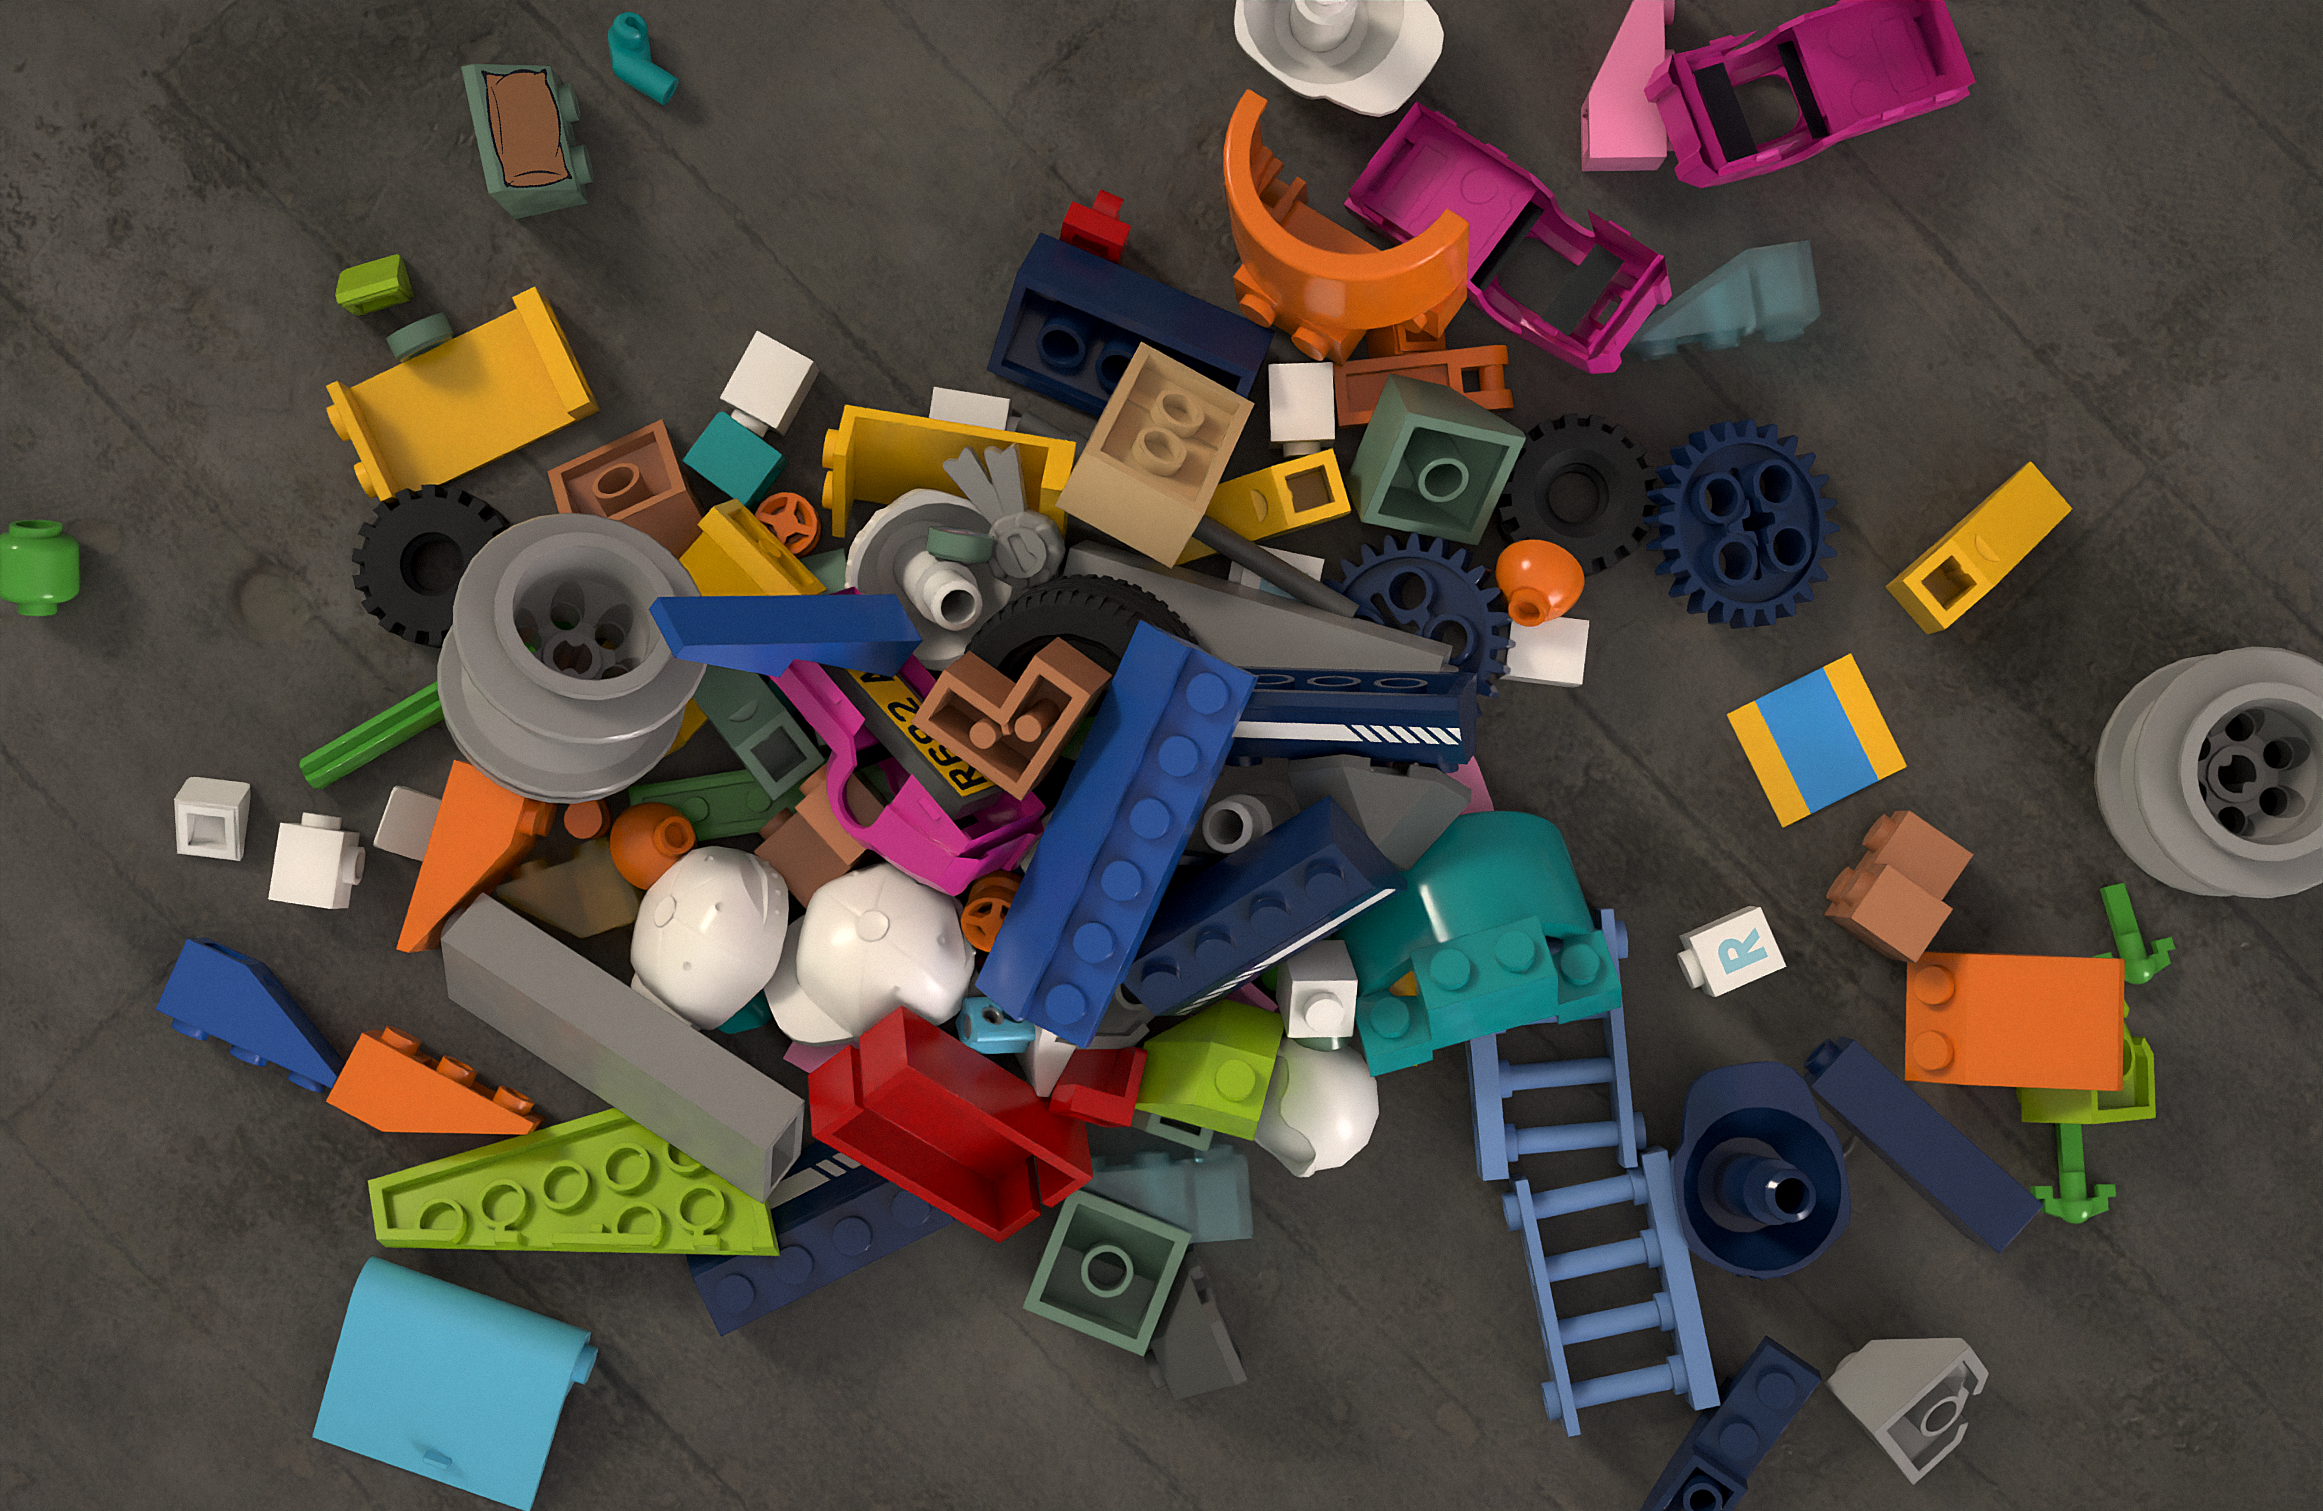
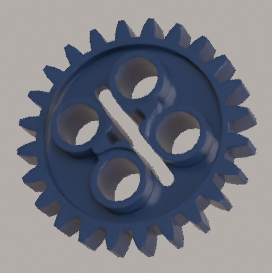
M1754 419L1734 422L1733 425L1731 421L1710 425V431L1705 429L1690 433L1688 435L1689 444L1675 446L1670 449L1671 456L1676 465L1670 464L1657 467L1655 471L1666 484V487L1647 492V497L1659 505L1660 510L1659 514L1645 517L1643 523L1650 527L1658 528L1660 537L1649 542L1646 548L1648 551H1663L1666 558L1658 565L1654 572L1656 576L1673 573L1676 580L1669 590L1668 594L1670 597L1691 594L1686 612L1697 614L1708 611V624L1711 625L1730 623L1731 629L1749 628L1752 625L1754 627L1775 624L1776 618L1796 615L1795 603L1811 602L1815 598L1808 583L1824 582L1829 578L1825 570L1818 564L1819 560L1837 556V551L1824 543L1826 534L1840 531V525L1826 521L1824 512L1835 507L1838 502L1834 498H1821L1819 490L1830 478L1828 474L1811 476L1809 469L1816 458L1814 452L1795 456L1798 437L1791 435L1777 439L1778 432L1777 425L1775 424L1756 427ZM1760 476L1763 478L1766 486L1765 497L1762 495L1759 486ZM1706 489L1712 497L1711 511L1705 503ZM1774 539H1776L1779 545L1778 559L1773 551ZM1720 551L1726 560L1725 573L1721 571L1719 566Z
M1411 533L1406 550L1399 537L1386 535L1384 554H1381L1373 545L1365 543L1361 545L1364 564L1360 566L1352 560L1343 558L1339 562L1347 578L1343 582L1324 579V585L1360 605L1354 616L1355 618L1362 620L1371 618L1376 624L1403 631L1399 625L1385 613H1382L1375 605V595L1381 594L1388 608L1401 624L1420 628L1415 634L1417 636L1443 643L1442 639L1448 627L1455 623H1460L1467 632L1468 641L1466 648L1455 658L1450 657L1448 664L1458 667V672L1477 673V695L1481 694L1497 698L1500 694L1488 679L1491 673L1510 674L1511 668L1496 658L1498 650L1516 647L1515 641L1499 636V627L1509 624L1513 619L1509 613L1495 612L1493 607L1501 601L1502 589L1498 587L1484 589L1483 587L1492 573L1491 568L1481 565L1468 571L1473 552L1461 548L1449 559V540L1437 537L1427 552L1426 539L1422 534ZM1419 575L1426 586L1425 599L1420 606L1410 610L1402 599L1403 586L1408 579ZM1477 703L1476 718H1479L1482 715V711Z

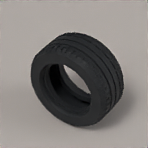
M1074 574L1069 578L1063 576L1035 586L1007 604L988 619L981 629L976 632L971 638L972 641L967 644L964 654L971 651L1007 678L1017 683L1027 668L1029 658L1035 650L1045 643L1052 642L1057 637L1064 641L1075 640L1103 649L1119 663L1122 661L1140 620H1144L1195 645L1199 643L1195 636H1190L1188 633L1190 629L1186 623L1182 624L1179 620L1180 616L1175 611L1170 612L1167 609L1169 605L1163 600H1157L1155 594L1149 591L1145 593L1142 591V587L1135 583L1130 585L1127 580L1123 579L1113 580V577L1106 575L1098 577L1097 574H1087L1086 576ZM1060 755L1045 779L1032 790L1046 807V810L1039 818L1040 820L1056 806L1076 761Z

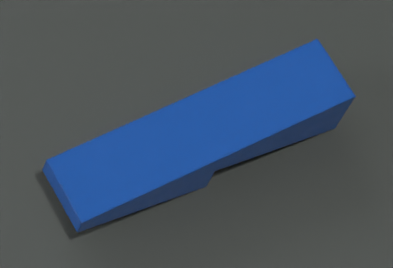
M896 594L657 597L649 608L674 658L780 677L794 658L894 677L923 641Z

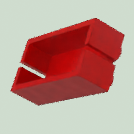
M902 1005L859 1037L860 1049L849 1044L808 1075L813 1137L999 1244L1041 1215L1033 1154L1036 1156L1042 1203L1050 1208L1094 1179L1084 1121L1048 1112L1050 1097L1037 1096L1033 1086Z

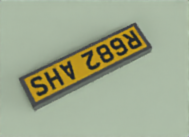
M818 663L865 718L863 724L910 775H914L952 821L996 805L1005 791L1003 788L910 723L924 700L898 672L894 677H888Z

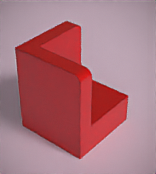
M1138 1047L1075 1049L1053 1088L1048 1112L1106 1128L1130 1127L1147 1058V1050Z

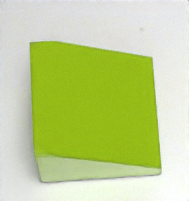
M395 254L343 270L339 275L335 296L338 305L353 315L360 316L410 301L414 294L404 260L399 254Z

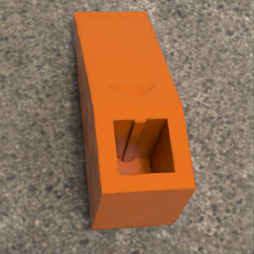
M387 1025L384 1032L376 1029L361 1034L326 1100L327 1103L382 1132L528 1135L539 1130L545 1120L544 1116L531 1110L535 1102L530 1097L504 1085H500L497 1092L475 1081L478 1071L470 1065L447 1055H444L439 1062L418 1050L422 1044L418 1038Z

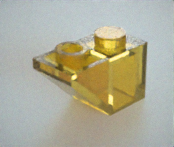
M607 836L571 848L574 860L550 868L546 857L510 869L513 881L496 886L499 899L581 939L594 937L636 922L640 905L645 896L644 889L628 882L616 868L611 856Z

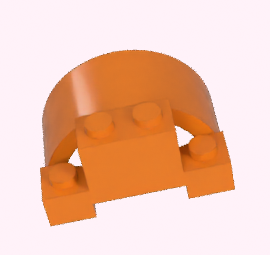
M1246 89L1230 119L1223 150L1224 189L1227 210H1229L1236 249L1243 263L1233 276L1236 301L1239 303L1238 307L1241 312L1251 321L1262 327L1269 328L1274 324L1292 335L1291 340L1294 345L1309 357L1322 361L1326 356L1340 366L1344 365L1368 329L1399 324L1414 333H1419L1423 329L1439 339L1467 299L1468 221L1446 208L1442 215L1417 237L1384 251L1377 249L1306 205L1308 203L1307 184L1304 180L1297 176L1289 186L1277 179V176L1284 168L1283 162L1275 158L1273 152L1262 143L1260 116L1267 107L1268 100L1252 90Z

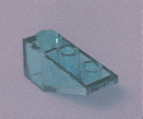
M1809 240L1745 249L1648 317L1622 350L1621 354L1639 351L1641 361H1650L1675 356L1678 354L1677 346L1702 342L1703 351L1709 352L1740 346V336L1765 333L1766 342H1779L1804 336L1803 327L1809 326L1821 316Z
M1233 1145L1209 1146L1207 1152L1194 1149V1159L1170 1160L1168 1150L1131 1153V1164L1106 1166L1104 1155H1090L1094 1179L1080 1189L1190 1232L1192 1236L1189 1243L1254 1238L1246 1154L1233 1155Z

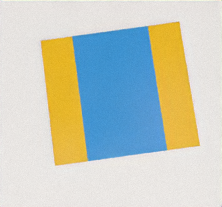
M1851 653L1726 714L1782 828L1907 767Z

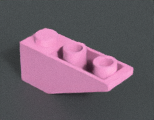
M1675 0L1632 1L1581 107L1582 171L1658 170L1667 157V151H1674L1656 103L1648 102L1644 88L1654 69L1672 54H1675L1674 49H1665L1664 25L1673 24Z

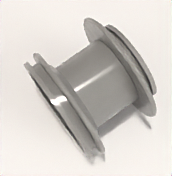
M560 513L538 516L513 525L492 538L472 558L459 582L453 605V624L443 641L437 665V691L446 726L458 749L475 769L495 784L522 797L547 803L576 804L599 800L624 790L644 776V774L656 766L671 748L682 726L686 703L694 695L706 671L707 664L674 658L649 611L650 606L657 597L702 596L689 571L670 550L647 533L624 522L595 514ZM552 622H570L573 629L561 630ZM606 638L616 649L607 650L602 648L596 642V639ZM523 642L533 646L536 652L531 653Z
M2247 647L2223 651L2216 655L2209 654L2181 659L2157 669L2136 684L2112 713L2102 732L2095 756L2094 785L2098 807L2108 831L2122 851L2148 875L2172 888L2196 895L2274 898L2297 894L2323 883V664L2309 656L2282 648ZM2234 717L2240 719L2243 728L2241 736L2236 741L2230 739L2225 732L2226 726ZM2270 742L2277 746L2281 755L2280 762L2274 768L2268 766L2263 757L2264 749ZM2231 764L2235 772L2234 783H2226L2222 786L2218 778V769L2221 766ZM2265 789L2271 790L2277 799V805L2269 815L2264 813L2259 805V798ZM2224 808L2230 810L2234 816L2235 823L2231 831L2218 818V813Z

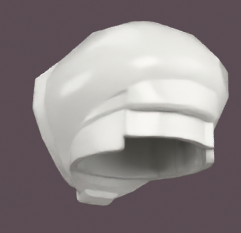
M1287 1035L1281 1038L1254 1140L1262 1148L1274 1155L1293 1175L1309 1177L1317 1170L1341 1167L1368 1144L1379 1115L1376 1080L1370 1076L1367 1064L1361 1054L1348 1045L1334 1051L1322 1052L1305 1048L1297 1044L1292 1038H1288Z

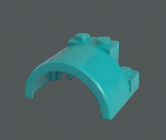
M1482 811L1458 815L1409 871H1400V874L1407 880V890L1331 934L1333 940L1345 941L1358 979L1354 1024L1371 1077L1433 1060L1432 1050L1553 1016H1556L1560 1025L1621 1007L1622 987L1602 929L1595 930L1564 837L1552 822L1534 814L1517 811ZM1545 936L1563 940L1562 949L1551 956ZM1412 971L1417 996L1393 995L1389 988L1404 975Z

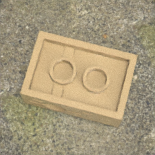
M1141 342L1111 395L1055 506L1172 569L1201 521L1255 403Z

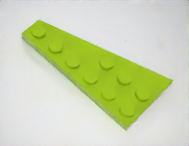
M617 1108L368 1180L376 1239L386 1248L780 1256L768 1198L763 1204Z

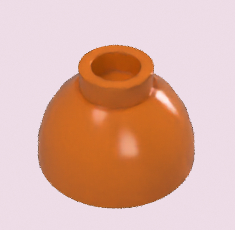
M1523 540L1511 544L1500 554L1495 570L1496 587L1501 588L1503 591L1502 603L1516 623L1527 627L1538 626L1543 622L1564 615L1579 599L1585 583L1583 570L1574 556L1562 547L1543 540Z
M643 802L625 809L615 820L610 834V852L616 868L628 882L644 890H648L679 858L698 847L694 827L686 815L679 809L661 802Z

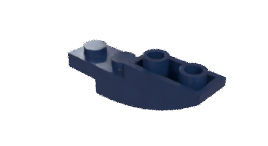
M1766 1335L1735 1378L1731 1379L1727 1376L1719 1387L1718 1395L1721 1405L1705 1408L1668 1462L1640 1511H1733L1748 1491L1747 1479L1822 1381L1820 1371Z

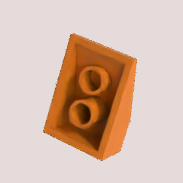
M454 760L396 949L407 953L439 949L441 947V932L450 916L461 907L468 909L482 892L489 896L536 846L539 835L548 836L556 817L558 803H547L522 797L495 784L475 769L470 762Z
M1924 951L1916 963L1907 962L1905 1081L1979 1086L2122 1091L2125 959Z

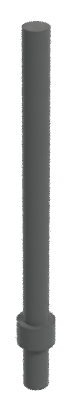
M1028 410L1023 414L1015 429L1017 433L1077 442L1074 467L1089 438L1075 430L1069 435ZM1205 514L1192 534V537L1310 606L1351 619L1360 607L1357 603Z

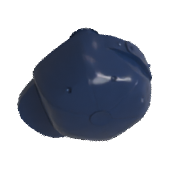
M1756 1061L1718 1067L1703 1072L1690 1084L1683 1106L1681 1142L1670 1157L1673 1202L1679 1231L1686 1246L1704 1261L1718 1266L1724 1271L1736 1274L1737 1277L1748 1275L1750 1278L1759 1279L1760 1281H1764L1767 1278L1786 1276L1818 1259L1841 1237L1849 1225L1851 1198L1841 1143L1833 1127L1821 1119L1817 1105L1805 1080L1794 1068L1776 1061Z

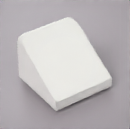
M202 777L188 778L174 798L177 854L240 861L244 853L251 798L250 784Z
M395 786L373 843L374 847L423 862L442 799L405 786Z

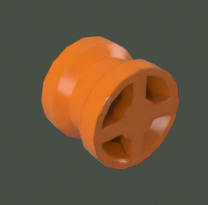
M781 492L771 495L760 504L755 513V517L797 559L809 555L816 549L821 540L823 525L819 513L805 498L795 493ZM799 533V534L795 535L794 537L789 538V539H788V542H787V544H786V541H787V538H788V537H791V536H793L794 534Z
M995 870L975 880L968 896V902L961 915V929L966 939L976 948L990 952L1023 878L1006 870Z

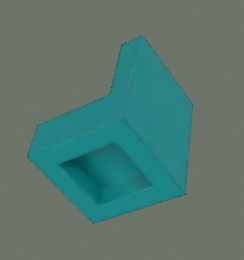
M725 412L717 413L682 460L732 499L737 498L751 513L790 463L782 454Z

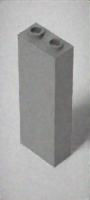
M1084 540L1069 549L1063 576L1069 578L1074 574H1082V576L1097 574L1098 577L1106 575L1113 577V580H1127L1130 585L1135 583L1142 587L1143 592L1149 591L1156 595L1157 600H1163L1169 605L1167 609L1170 612L1175 611L1180 616L1179 620L1182 624H1187L1190 629L1188 633L1191 637L1195 636L1199 643L1197 646L1203 648V651L1235 666L1458 672V667L1448 664L1453 648L1452 645L1353 617L1351 619L1297 600L1173 565L1171 569L1155 559L1090 540ZM1075 640L1065 641L1113 675L1104 690L1108 691L1120 663L1103 649ZM1393 762L1392 769L1401 771L1407 776L1409 765L1419 766V763Z
M483 892L468 909L464 907L457 909L445 923L440 937L449 999L763 1204L801 1155L805 1100Z

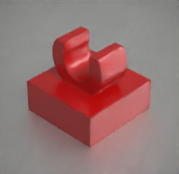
M1100 189L1092 209L1072 201L1063 220L1059 240L1120 265L1131 230V225L1119 221L1120 215L1118 213L1124 199Z

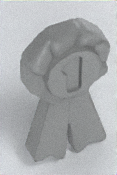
M1011 444L1005 450L995 446H988L985 449L984 457L990 475L974 449L969 445L961 451L959 458H949L943 462L944 470L992 525L988 534L994 536L991 560L987 562L993 577L1018 590L1031 589L1054 578L1065 555V543L1054 520L1027 507L1018 444Z

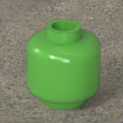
M50 520L10 522L9 531L0 534V598L17 604V613L47 616L58 612V603L74 599L79 593L81 587L80 544L74 536L63 532V524Z

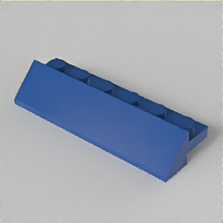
M1144 620L1139 621L975 983V986L1015 1021L1018 1022L1025 1019L1083 1049L1091 1045L1117 986L1124 983L1231 750L1235 741L1232 735L1256 685L1258 676L1203 651V648Z

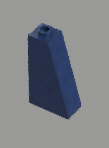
M1840 1036L1834 1043L1828 1038L1819 1044L1805 1060L1803 1067L1808 1072L1802 1078L1807 1083L1812 1096L1967 1239L2000 1254L2044 1206L1854 1039Z

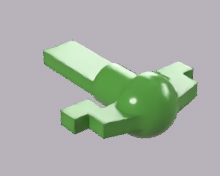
M2125 883L2101 888L2100 892L2120 959H2125L2124 982L2136 985L2146 983L2154 974L2171 964L2167 951L2175 949L2173 939L2168 937L2150 942L2154 954L2147 956ZM2111 952L2092 956L2096 958H2113Z
M2055 1123L2060 1198L2053 1199L2052 1186H2030V1191L2044 1205L2041 1208V1213L2061 1218L2071 1224H2079L2089 1219V1217L2108 1211V1197H2116L2115 1184L2093 1185L2094 1198H2087L2081 1124Z

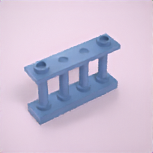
M1612 908L1592 909L1595 930L1602 929L1620 981L1618 959L1628 957V938L1624 920H1615L1614 909ZM1545 936L1551 956L1562 949L1563 940ZM1622 996L1620 1008L1578 1019L1602 1018L1606 1057L1509 1065L1508 1059L1498 1060L1496 1034H1504L1506 1030L1465 1041L1477 1175L1483 1181L1509 1179L1508 1162L1518 1161V1155L1614 1146L1615 1158L1618 1164L1624 1168L1638 1167L1636 1151L1646 1149V1129L1642 1112H1633ZM1556 1016L1525 1025L1554 1023L1558 1021ZM1609 1083L1611 1121L1515 1129L1514 1123L1504 1124L1502 1098L1512 1097V1091Z
M1659 1145L1647 1146L1645 1150H1637L1638 1167L1626 1168V1175L1531 1194L1528 1179L1521 1173L1509 1175L1511 1192L1501 1194L1509 1232L1520 1230L1551 1381L1541 1383L1546 1414L1549 1421L1559 1419L1560 1426L1568 1437L1581 1434L1576 1409L1670 1389L1673 1390L1674 1395L1684 1394L1685 1400L1695 1411L1721 1405L1688 1247L1681 1236L1676 1217L1668 1152ZM1632 1200L1635 1206L1644 1204L1649 1229L1639 1231V1238L1544 1257L1537 1219ZM1646 1263L1648 1269L1657 1267L1662 1292L1654 1293L1653 1301L1557 1320L1550 1288L1551 1282ZM1659 1326L1661 1332L1670 1330L1675 1355L1666 1357V1364L1570 1383L1563 1346Z

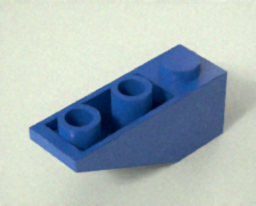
M207 937L186 940L155 1009L174 1018L171 1027L184 1035L198 1040L207 1041L211 1034L232 1044L229 1053L247 1063L265 1067L269 1060L291 1070L287 1077L288 1080L308 1090L324 1093L326 1086L333 1088L346 1064L345 1061L265 963Z

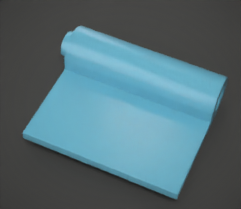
M371 1256L364 1265L350 1298L312 1437L517 1509L530 1511L534 1504L565 1398L574 1382L583 1385L587 1382L597 1357L598 1348L589 1345L591 1332Z

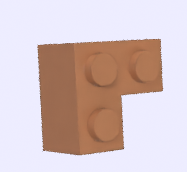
M1060 637L1054 639L1034 655L1017 683L1007 678L971 651H968L944 669L910 723L1015 798L1022 801L1045 779L1113 675Z
M827 763L800 786L799 790L806 797L794 807L797 812L793 814L788 807L784 808L758 832L765 842L754 851L759 858L768 861L769 865L782 875L788 890L806 909L817 889L831 880L852 872L874 852L862 847L849 836L834 815L826 790ZM861 770L855 771L850 775L847 782L848 806L862 826L870 827L878 819L884 808L891 803Z
M1910 810L1895 811L1891 818L1883 814L1870 828L1862 843L1868 851L1856 869L1853 870L1850 867H1846L1835 879L1826 895V898L1832 901V904L1824 916L1886 959L1916 963L1953 910L1942 900L1974 854Z

